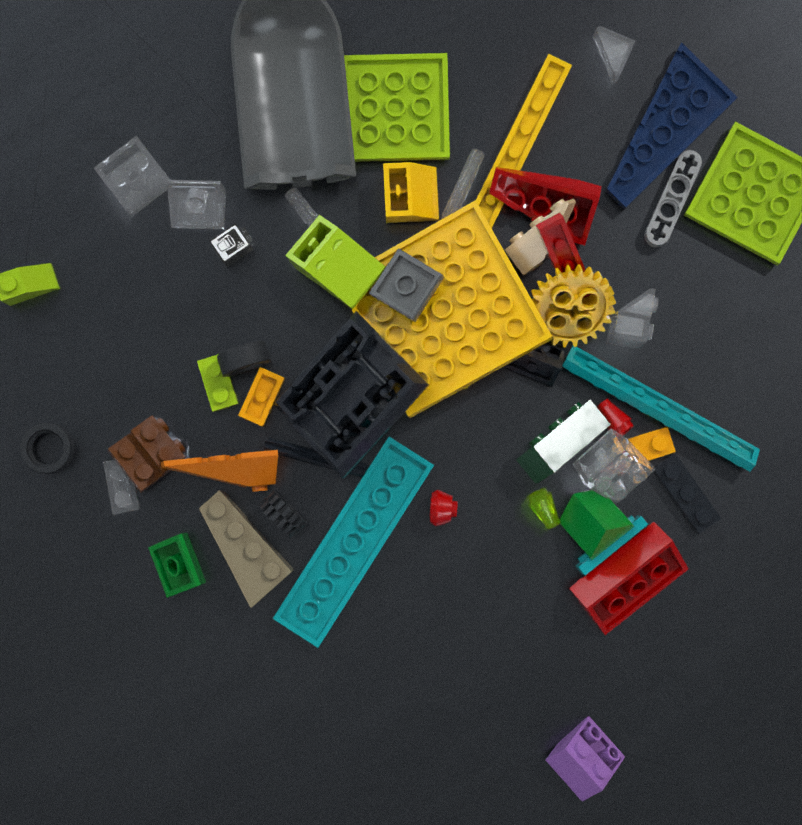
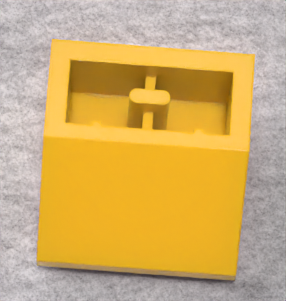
M412 162L384 163L386 223L438 221L436 167Z

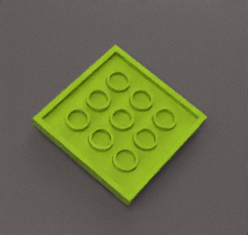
M447 53L344 55L355 162L450 160Z
M735 121L684 216L771 263L779 265L802 223V157Z

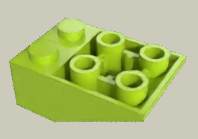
M320 215L285 255L296 270L351 309L358 304L386 268L341 229Z

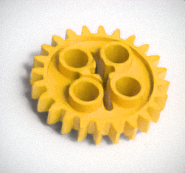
M578 264L575 271H571L569 265H566L565 272L563 273L558 268H555L556 276L554 277L546 273L547 282L538 281L540 290L532 289L531 293L533 295V303L553 336L551 342L554 346L561 341L565 348L568 342L572 341L573 346L577 347L578 340H582L584 344H587L588 336L597 339L595 333L597 330L606 331L603 323L612 322L609 315L615 314L612 305L616 304L614 296H612L614 295L612 287L606 278L602 279L599 271L593 274L591 267H588L583 272ZM566 291L563 295L556 296L558 293ZM592 293L589 297L583 298L586 294ZM560 315L559 318L552 319L553 317Z

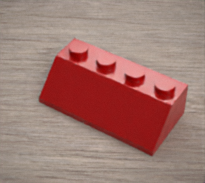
M652 522L587 575L580 578L569 589L603 634L606 635L689 568L673 540L655 522Z

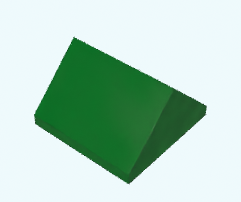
M601 489L574 493L559 520L561 526L591 560L634 527L631 521Z
M181 533L148 547L167 598L206 583L188 533Z

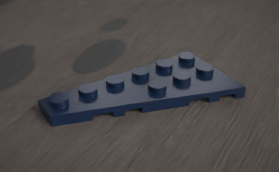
M682 42L606 189V192L623 209L635 200L738 98Z

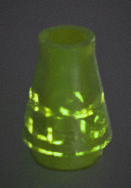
M546 488L538 489L527 496L529 501L527 505L542 521L546 529H552L561 523L552 493L548 492Z

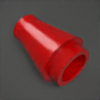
M608 398L597 406L598 410L611 424L607 427L610 435H614L617 439L634 427L631 422L632 418L615 406Z

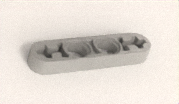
M684 151L675 162L645 230V241L651 247H661L670 238L701 168L702 160L696 151ZM689 157L693 159L692 164L695 166H691L685 176L681 174L686 165L682 160L686 161ZM673 181H682L685 185V191L681 194L673 192L671 188ZM664 204L672 205L675 210L674 216L670 218L664 217L661 213V206ZM660 222L665 223L660 232L664 238H659L655 241L651 231H655Z

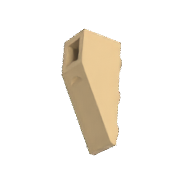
M561 199L550 208L552 213L544 218L541 215L529 224L531 229L524 234L521 231L509 240L511 245L505 251L523 276L533 272L549 259L535 225L558 213L562 214L567 223L576 203L574 199L566 202L564 199Z

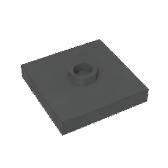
M398 248L369 294L413 322H416L444 279V276Z

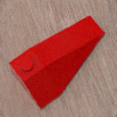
M496 167L489 194L514 210L521 211L530 217L531 221H534L541 215L544 218L552 213L550 208L561 199H564L565 202L574 199L576 203L566 224L574 243L585 245L602 186L577 179Z

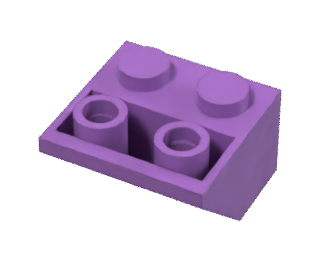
M588 716L555 746L546 758V761L578 798L584 801L603 791L625 756Z

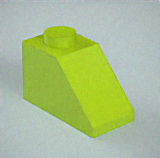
M51 263L17 267L0 273V300L9 306L60 289Z

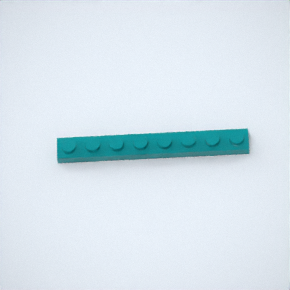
M574 346L571 347L562 367L569 370L572 374L580 376L595 387L605 390L617 399L639 409L640 412L680 432L688 439L696 441L713 453L730 460L736 466L742 467L749 472L755 467L760 451L759 448L584 350Z

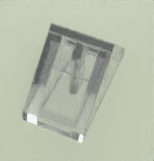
M600 26L595 29L593 39L611 84L617 83L635 40Z

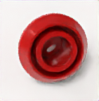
M441 490L432 492L430 523L434 526L450 523L451 517H457L458 501H452L453 496Z

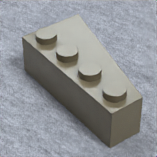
M219 490L199 508L250 608L255 606L294 571L224 490Z

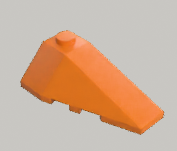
M278 450L236 454L235 456L218 455L208 458L167 460L161 462V468L240 487H252V492L267 491L268 485L276 484Z

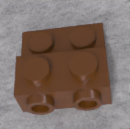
M153 415L133 428L127 436L108 448L109 454L140 493L171 471L161 468L162 461L185 459L183 453L186 450L178 439L172 440L167 434L169 428L161 418L156 420Z

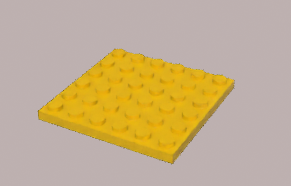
M476 200L375 257L386 267L399 248L444 276V279L416 322L372 297L369 292L373 286L352 309L353 313L357 311L429 384L426 390L405 411L409 418L414 417L553 339ZM396 386L394 388L395 393H397L401 388Z

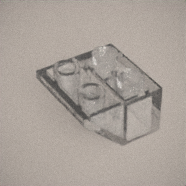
M650 288L618 310L610 318L612 322L609 324L607 344L638 349L646 344L647 340H651L654 330V324H650L651 314L656 313L658 306V297H655L656 289Z
M613 429L604 434L573 463L575 470L586 487L606 499H610L615 504L624 499L636 486L655 471L654 466L627 438Z

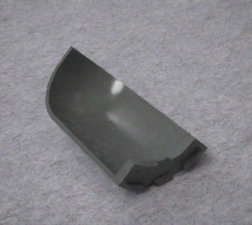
M242 0L232 28L231 57L244 189L276 190V184H292L293 189L312 187L313 181L327 179V183L330 184L355 177L356 168L343 41L338 21L326 0Z

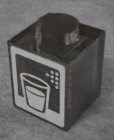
M236 223L209 241L227 267L253 250L250 242L253 241L252 237L245 227L240 230Z

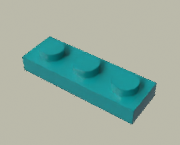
M632 515L627 517L634 525L630 531L593 560L584 552L578 557L580 563L575 567L582 575H587L646 527L648 523L642 516L634 518Z

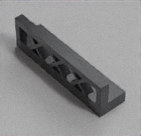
M549 341L504 367L552 387L562 368L567 348L557 344L554 346ZM549 351L559 355L558 360L549 357L545 352Z

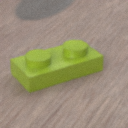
M217 355L197 361L212 412L239 405L231 376L223 377Z

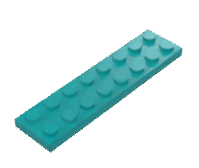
M388 437L273 619L318 648L434 465L391 437Z

